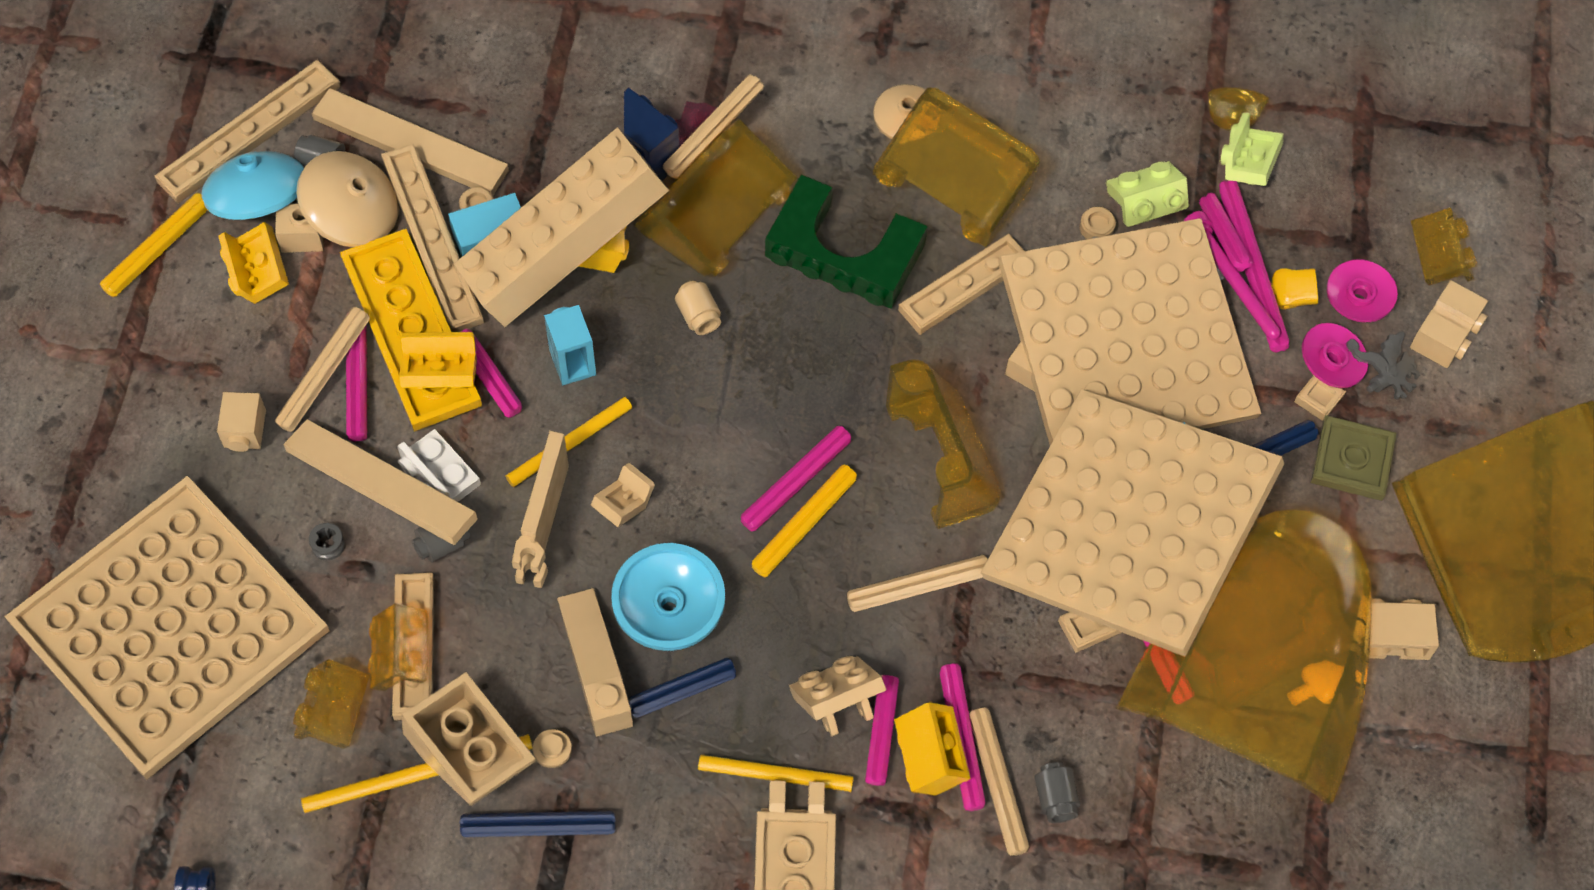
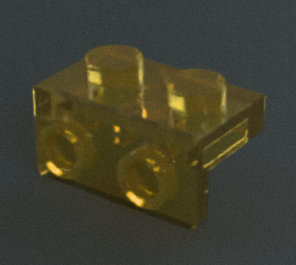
M1449 207L1411 220L1424 279L1428 285L1463 275L1468 282L1475 280L1472 268L1477 266V261L1472 248L1466 246L1465 238L1469 237L1470 234L1464 217L1458 218L1453 209Z
M395 603L372 617L369 627V636L371 638V657L368 663V671L371 674L370 689L385 691L402 680L416 683L427 681L428 611Z
M327 659L315 668L312 667L304 682V689L307 690L304 703L298 706L293 718V724L296 725L294 737L302 740L309 736L342 749L348 747L370 675Z

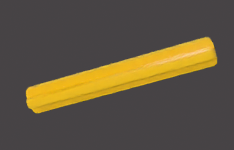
M195 193L100 282L105 293L111 297H116L208 211L204 205L202 194Z
M846 464L841 465L752 560L753 570L760 576L767 577L856 481V472Z

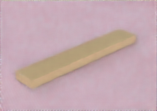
M316 60L156 174L155 179L157 183L177 203H180L201 188L211 173L220 165L236 156L251 152L319 103L329 88L337 90L340 87L339 80L323 64Z
M331 88L328 89L312 112L315 121L387 152L415 144L424 168L468 187L484 188L492 196L509 172L508 164Z
M415 144L381 154L426 274L451 332H460L464 329L484 324L471 288L454 265L459 260V256Z
M308 419L283 444L286 452L452 545H455L478 519L476 512Z

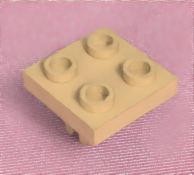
M858 656L840 658L833 663L832 667L821 672L811 671L799 677L798 682L789 685L793 699L816 721L822 719L826 731H829L831 736L839 734L833 713L856 704L860 716H864L866 721L873 719V714L868 698L886 691L882 676Z

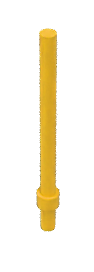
M529 734L519 737L528 750L533 749ZM427 763L303 797L301 798L304 812L307 813L435 777L438 774Z

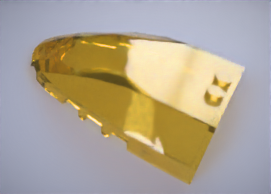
M1281 510L1256 518L1186 657L1149 643L1137 663L1116 705V709L1130 711L1168 723L1294 780L1320 797L1323 803L1332 804L1338 792L1356 735L1365 694L1370 656L1371 581L1368 566L1359 546L1337 523L1310 511Z

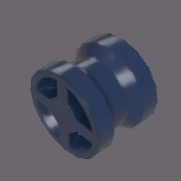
M179 866L175 876L174 890H215L216 878L214 868L203 867L200 871H193L190 867Z

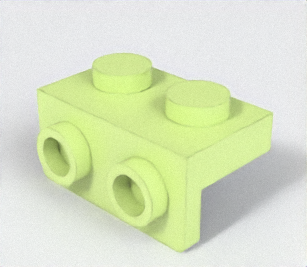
M1243 113L1239 123L1233 124L1231 128L1230 144H1225L1222 149L1221 165H1226L1225 180L1266 186L1283 145V133L1250 129V114Z
M1169 161L1157 162L1149 168L1136 172H1125L1117 178L1106 181L1107 193L1122 207L1123 223L1127 227L1189 207L1187 178Z

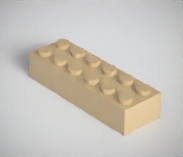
M617 127L455 262L454 265L481 305L506 327L669 190L638 150Z

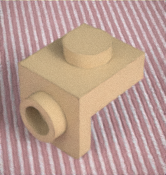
M628 463L622 467L617 481L594 495L591 506L615 526L620 527L646 509L655 484L632 464Z

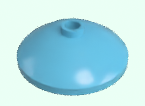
M257 151L241 154L220 165L208 177L201 193L204 205L212 214L233 220L258 218L274 213L286 207L297 198V182L304 167L298 160L280 152Z
M677 543L656 544L636 552L621 566L612 586V607L620 627L637 643L656 650H680L700 642L717 626L725 606L724 582L716 565L702 552L687 545ZM673 603L676 607L673 610L667 611L663 608V605Z

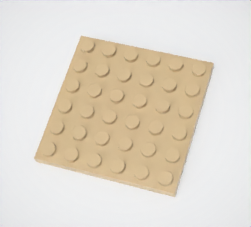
M1201 218L1000 256L998 263L1020 341H1022L1032 371L1031 380L1050 445L1081 389L1181 423L1185 422V424L1198 429L1255 419L1261 415L1258 400Z
M1081 389L981 574L988 581L1186 657L1284 465L1283 457Z
M188 476L4 616L146 780L330 631L328 625Z

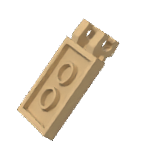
M549 431L522 524L521 537L515 544L512 565L513 568L517 569L515 579L518 584L524 585L525 572L531 569V572L537 573L533 580L534 587L542 588L548 574V567L544 563L546 557L545 549L569 468L565 436L562 433Z
M770 781L769 809L761 808V812L757 811L755 890H834L836 814H831L832 811L824 810L825 782H809L808 810L785 809L786 781Z

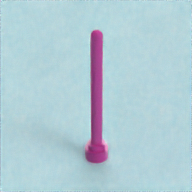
M1196 211L1188 215L1184 221L1202 219L1216 266L1265 335L1271 340L1277 339L1280 336V329L1212 236L1213 230L1210 219L1203 211Z

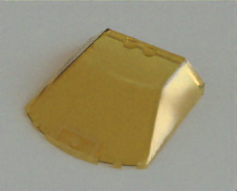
M1592 400L1533 420L1409 472L1391 483L1431 576L1469 656L1497 662H1530L1564 656L1594 643V402Z

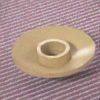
M898 85L889 88L879 96L874 106V120L878 129L888 138L902 143H915L930 137L936 131L941 120V109L937 99L929 91L915 85Z

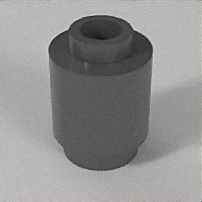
M313 134L309 136L302 135L295 146L294 159L298 160L305 168L312 159L321 154L333 151L345 152V145Z
M419 527L414 530L416 538L412 540V544L422 560L428 558L433 563L464 546V541L470 538V533L467 531L455 545H452L426 529Z
M1062 762L1043 765L1040 768L1041 772L1034 776L1042 813L1047 815L1048 822L1061 823L1077 818L1079 816L1077 808L1080 807V801L1072 768L1064 767Z

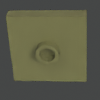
M1325 415L1310 483L1382 501L1386 494L1397 433Z

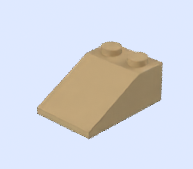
M466 672L402 714V727L405 737L422 759L470 806L526 769L536 760Z

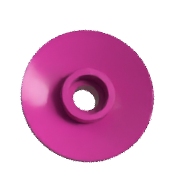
M1350 260L1338 265L1330 274L1326 287L1328 299L1334 309L1342 316L1357 322H1374L1384 318L1394 308L1398 295L1396 283L1390 273L1382 266L1367 260ZM1355 294L1363 296L1364 299L1356 297Z
M1322 323L1311 328L1303 339L1302 355L1310 372L1321 382L1336 388H1348L1356 385L1364 378L1368 369V363L1357 361L1352 356V353L1348 351L1346 343L1350 339H1355L1360 346L1358 350L1360 352H1366V350L1354 333L1338 324Z

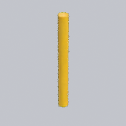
M626 397L621 398L565 436L567 452L631 410L632 405ZM544 450L505 475L513 488L538 472Z
M700 755L698 770L772 781H786V783L809 786V782H825V788L852 791L853 776Z

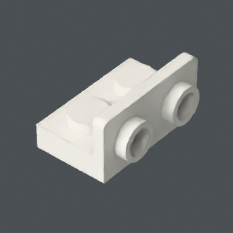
M435 429L410 447L404 441L397 446L401 457L398 460V464L404 473L412 477L416 476L419 481L457 502L481 485L480 478Z

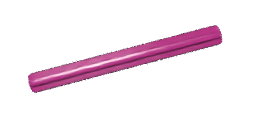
M1233 180L1222 181L1219 184V192L1225 211L1253 261L1252 266L1245 269L1250 288L1280 329V336L1277 339L1271 340L1266 336L1270 350L1274 353L1286 351L1289 348V338L1238 183Z

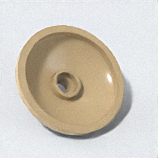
M327 152L312 159L299 176L297 200L301 212L308 223L326 239L343 246L356 247L388 235L395 226L399 213V202L392 183L386 174L368 159L349 152Z

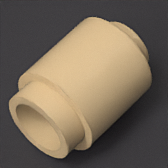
M689 281L683 284L675 296V302L688 327L694 330L697 335H705L716 330L721 324V311L707 285L704 282Z

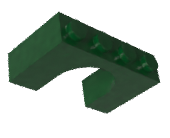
M801 174L765 238V257L779 266H789L801 271L802 274L810 279H820L830 283L839 291L851 292L861 296L873 305H883L892 309L926 244L928 226L896 213L881 242L875 249L857 257L836 255L827 250L816 236L820 225L831 207L832 187Z

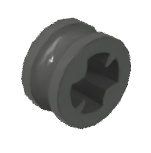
M321 523L310 532L309 544L314 555L319 559L333 560L344 551L345 540L341 530L336 525ZM324 536L330 539L333 536L334 544L328 548L324 544L322 548L320 539Z

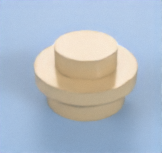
M550 729L543 731L536 737L533 743L534 757L544 767H559L565 764L571 756V741L560 730Z

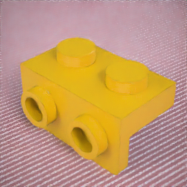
M263 222L238 238L226 232L219 235L222 248L220 249V255L227 266L229 273L228 284L235 295L256 304L289 285L272 226Z
M473 332L402 334L401 345L403 355L399 374L400 388L450 387L460 389L463 387H474L477 358L475 335Z

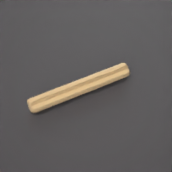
M748 75L663 164V169L670 177L679 178L763 90L764 86L760 79L756 76Z
M352 307L276 417L275 422L282 429L289 432L295 430L370 320L369 315L365 311Z
M980 555L849 590L847 592V601L851 611L857 612L983 578L981 571L988 559L985 555Z
M988 708L975 709L969 715L971 727L1007 852L1011 856L1021 855L1028 851L1029 843L992 717Z

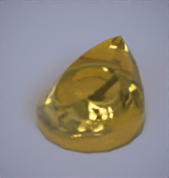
M1218 87L1208 92L1210 117L1216 125L1228 131H1231L1233 124L1239 123L1243 113L1250 114L1251 128L1258 120L1269 100L1267 96L1259 92L1241 87Z

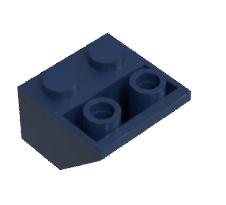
M628 87L624 91V135L638 150L661 181L669 176L663 169V164L679 148V127L671 116L663 115L655 109L646 96L638 95Z

